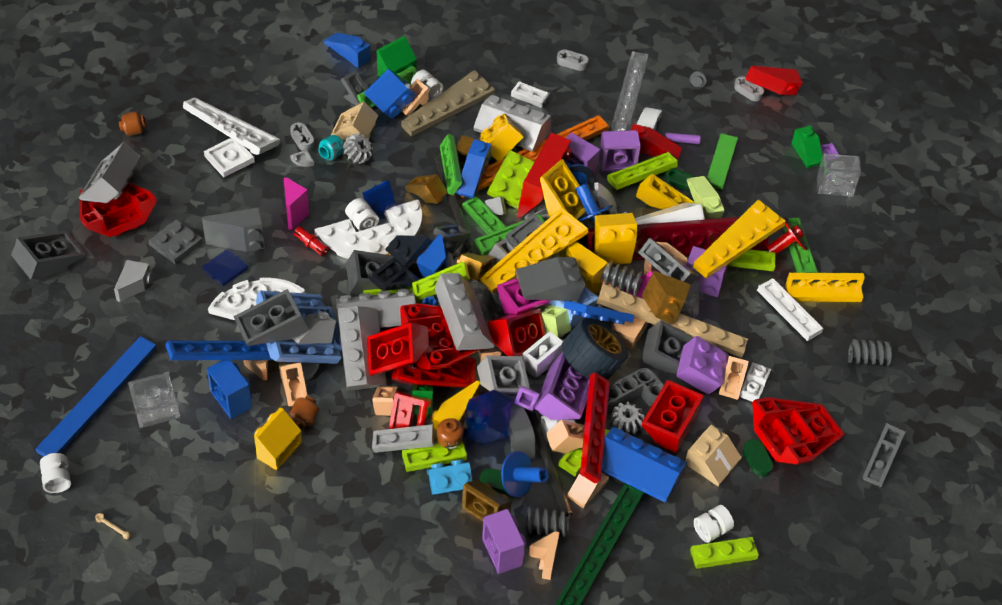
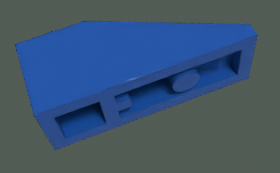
M336 32L324 40L325 44L357 68L371 60L370 45L358 36Z
M476 139L473 140L461 174L462 184L456 191V194L474 198L491 159L490 143Z

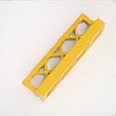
M789 273L785 290L796 302H862L863 293L861 286L865 277L864 273ZM832 280H839L835 283H830ZM857 280V283H849V281Z

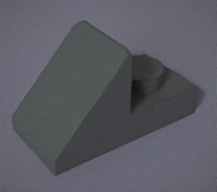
M353 70L340 80L348 91L343 97L356 106L360 104L357 95L366 91L367 87L358 72Z
M458 224L435 227L433 232L435 236L439 234L443 236L447 250L451 254L471 235L469 231Z

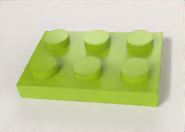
M509 150L487 194L494 198L501 196L504 198V203L518 209L523 182L534 161Z

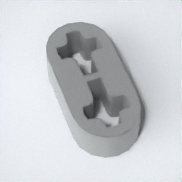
M561 50L557 54V63L564 67L583 71L587 69L588 57L569 50Z
M744 76L737 77L735 80L734 88L737 92L751 101L756 102L762 99L764 89L761 86L746 81Z
M303 123L292 124L290 128L291 137L299 149L302 151L306 149L307 151L314 148V138L306 125Z

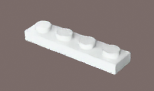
M773 278L758 287L757 291L807 341L822 333L823 328Z

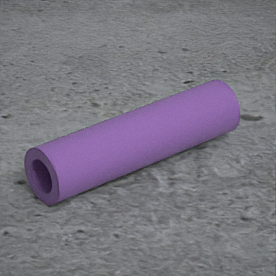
M665 133V137L672 142L700 144V135Z

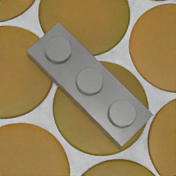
M432 424L373 431L372 449L374 453L432 447L434 446L435 428Z

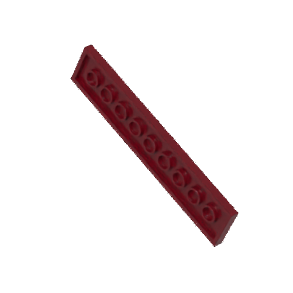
M740 217L638 224L632 261L645 260L638 252L649 238L656 242L670 244L684 256H690L693 246L707 250ZM588 228L586 248L594 253L595 228ZM769 237L749 250H768Z

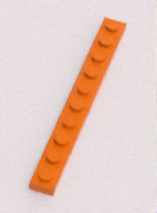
M597 115L557 135L566 138L572 132L587 141L602 134V132L608 131L609 125ZM547 139L534 151L524 149L517 153L535 162ZM504 159L487 166L476 192L492 184Z

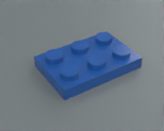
M565 301L564 308L571 310L570 314L623 325L625 321L633 322L634 315L570 301Z

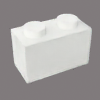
M549 331L523 353L525 370L537 379L550 368V365L562 353L561 344L563 341Z

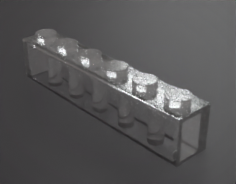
M633 51L631 53L611 131H630L646 72L648 54Z

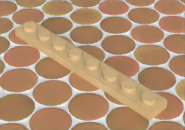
M603 284L596 303L620 312L633 314L635 318L646 320V322L654 325L661 320L654 316L644 299ZM679 313L674 324L666 322L693 338L699 336L727 353L742 358L745 352L747 338Z

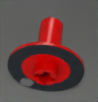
M783 217L789 231L767 245L769 252H774L777 255L796 241L807 251L808 246L802 238L804 233L798 225L794 227L788 218Z

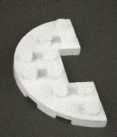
M414 200L384 209V215L389 222L356 232L350 219L317 228L315 229V235L318 237V240L343 258L349 259L353 250L388 255L385 248L397 235L418 236L422 223L421 204L419 200Z
M260 278V280L252 282L245 280L233 285V288L227 292L220 293L213 300L208 311L210 314L235 320L233 316L256 305L257 294L260 290L283 292L288 289L292 293H305V290L292 282L277 278Z

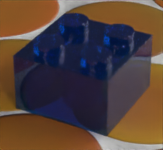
M492 390L469 399L466 407V418L463 424L464 437L479 445L506 437L513 399L497 390Z

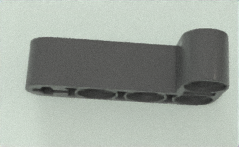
M647 368L639 369L609 385L607 415L612 413L613 408L618 407L619 403L626 405L627 402L631 403L640 397L651 407L664 384Z
M495 393L497 409L510 437L511 453L521 451L530 460L535 459L534 431L524 407L514 404L517 394Z

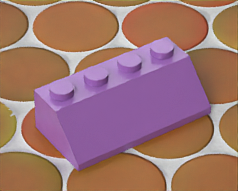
M563 352L550 365L535 409L540 414L548 417L550 420L580 419L588 398L589 379L581 375L568 363Z

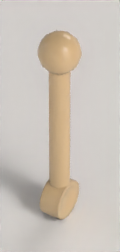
M98 513L95 516L98 523L103 522L122 534L124 539L131 538L129 531H124L106 520L102 513Z

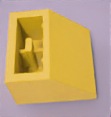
M503 113L493 120V124L489 128H485L482 131L480 140L491 144V156L500 161L524 136L512 120Z
M281 407L275 413H272L267 422L262 427H259L254 434L257 459L278 470L302 443L300 428Z

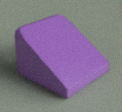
M520 386L514 404L533 411L540 393Z

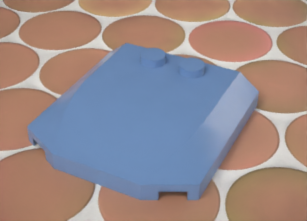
M260 290L257 294L256 305L281 292ZM290 292L303 319L308 314L325 312L329 314V317L336 320L333 309L330 306L326 307L321 301L323 297L320 294ZM337 320L331 343L298 344L292 339L266 343L270 358L279 362L337 364L341 360L342 346Z

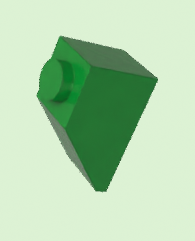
M812 126L795 129L791 144L806 167L810 168L823 164L820 140Z
M413 385V396L431 399V406L428 407L426 417L428 418V415H432L433 386ZM415 405L413 414L417 418L420 410L419 405Z

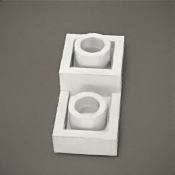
M645 107L637 125L656 130L662 110Z
M594 183L595 191H592L595 201H598L600 208L613 205V207L605 211H609L610 214H618L616 202L612 194L600 183Z
M752 363L739 397L752 402L755 399H760L771 369Z

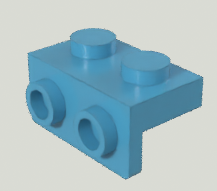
M457 460L452 461V466L444 467L443 463L431 465V469L426 471L429 475L432 495L463 489V485L466 482L472 481L470 463Z

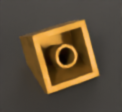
M653 271L642 297L656 318L674 324L686 301L690 284Z
M474 480L463 485L462 508L481 521L484 520L485 516L506 509L511 513L512 501L506 495L499 494L493 490L489 484Z

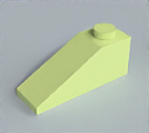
M705 176L687 179L695 204L702 205L704 218H722L724 208L720 197Z
M550 304L533 308L541 309L545 334L550 331L558 338H561L571 330L568 309Z

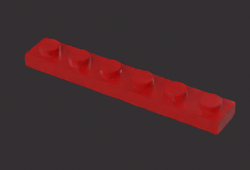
M596 372L591 374L589 378L580 475L594 484L601 481L610 383Z

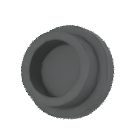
M695 71L690 76V82L693 86L700 88L706 84L707 77L704 72Z

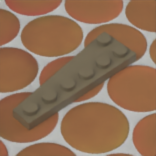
M474 70L401 121V127L412 137L489 98L491 95H495V89Z

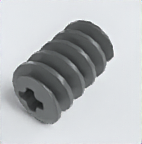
M613 261L606 265L600 280L602 282L605 279V285H609L612 281L613 288H616L619 284L620 291H623L626 287L628 294L634 290L633 295L635 297L643 283L641 272L634 276V269L627 273L626 266L620 270V264L618 263L613 267Z
M853 339L849 346L848 361L852 363L853 358H855L856 363L859 364L862 358L864 364H867L868 360L871 359L872 365H875L878 359L880 365H883L884 360H886L889 366L892 358L890 343L884 341L882 344L879 340L875 343L873 340L866 342L864 339L859 342L857 339Z
M528 507L526 528H528L529 534H532L534 529H536L538 535H541L544 529L546 536L552 530L559 533L562 531L563 538H566L570 513L566 517L565 512L562 510L560 515L557 516L556 510L553 509L551 515H549L548 510L544 509L543 513L540 514L539 508H536L534 513H532L531 507Z

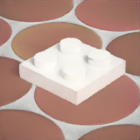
M232 138L204 151V156L223 177L254 163V157L251 153Z

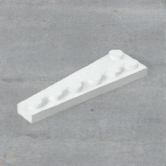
M197 98L184 101V109L244 145L253 154H261L279 145V138Z

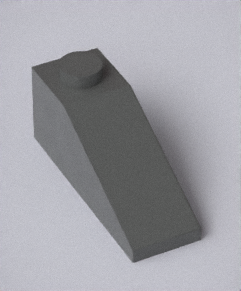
M649 238L638 252L662 274L688 283L690 287L699 276L652 238Z
M886 423L862 480L880 488L882 487L906 431Z

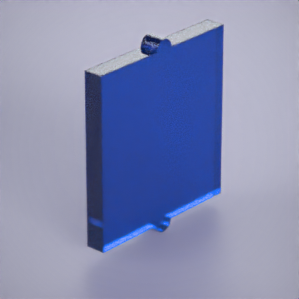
M389 180L379 185H374L373 188L363 192L365 201L376 215L381 212L384 213L385 210L396 205Z
M228 249L202 266V269L210 275L211 279H215L222 286L248 268V265L240 260L239 256H235Z

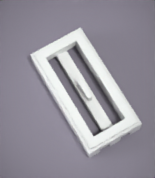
M518 82L511 91V96L542 108L543 103L545 104L546 99L549 98V93Z

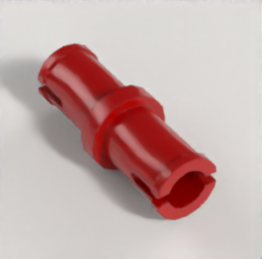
M302 226L295 230L294 236L304 242L307 248H312L321 257L327 254L328 251L326 250H329V247L318 240L315 234H310Z

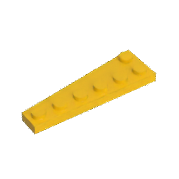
M760 200L756 201L694 261L693 268L705 278H708L782 228L786 221Z
M561 207L479 279L480 283L494 294L498 291V284L517 278L515 274L516 269L549 259L588 233V228Z

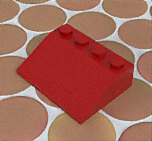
M552 132L550 133L523 182L517 217L521 218L542 202L544 194L540 177L558 161L563 159L565 162V158L568 159L572 152V148H570L571 140Z

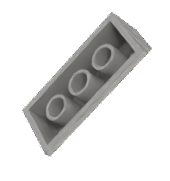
M491 95L482 103L473 127L475 131L482 133L485 128H489L493 124V120L498 115L501 116L505 113L524 136L516 146L534 151L551 133V115Z
M124 141L100 162L80 194L79 199L108 203L111 199L116 200L122 194L121 190L128 184L127 180L133 175L132 171L139 165L137 161L140 155Z
M460 273L441 274L436 284L435 292L456 349L494 348V342L472 285Z
M400 289L396 293L382 291L378 295L363 293L359 297L344 295L340 299H336L337 318L338 308L361 306L377 308L379 328L401 326L400 307L402 305L416 304L413 291H409V289Z
M361 306L338 308L347 391L387 386L385 372L370 376L368 368L367 337L380 333L377 308Z

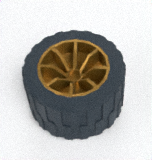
M583 318L561 344L563 355L568 363L587 379L596 372L606 380H609L628 356L627 348L619 336L611 328L592 318Z

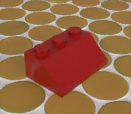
M540 308L527 310L519 314L506 315L487 322L494 344L507 356H522L527 349L546 335Z
M411 322L368 336L369 375L373 376L417 362L429 347L428 327Z
M667 380L641 425L659 446L677 453L702 409L704 395Z

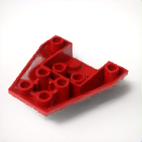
M418 303L402 305L400 307L401 325L412 322L428 327L429 347L415 362L416 367L427 370L447 368L482 350L456 349L441 306Z

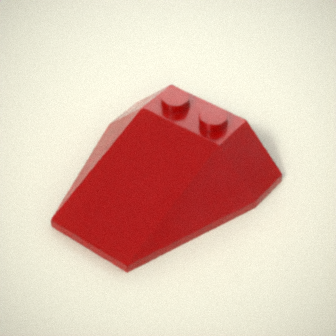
M128 183L121 190L122 194L116 200L111 199L108 203L80 200V221L87 229L107 237L119 236L122 232L136 229L140 225L145 224L157 199L149 190Z
M468 356L447 368L433 370L416 367L415 363L393 369L392 380L416 386L466 388L476 380V359Z
M772 397L755 399L752 402L754 431L776 462L801 464L813 461L845 435L823 404Z

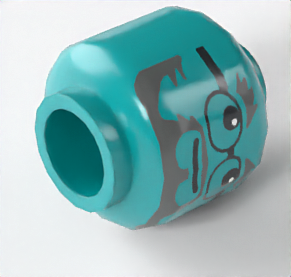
M337 135L326 137L319 143V154L328 161L337 159L344 154V141Z

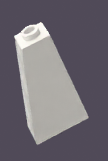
M682 203L635 218L637 225L705 219L702 205L695 203Z

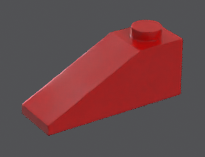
M751 66L745 77L746 81L781 95L796 96L803 84L797 69Z
M637 124L632 125L631 131H638L640 141L639 153L656 157L669 152L679 161L682 147L650 127Z

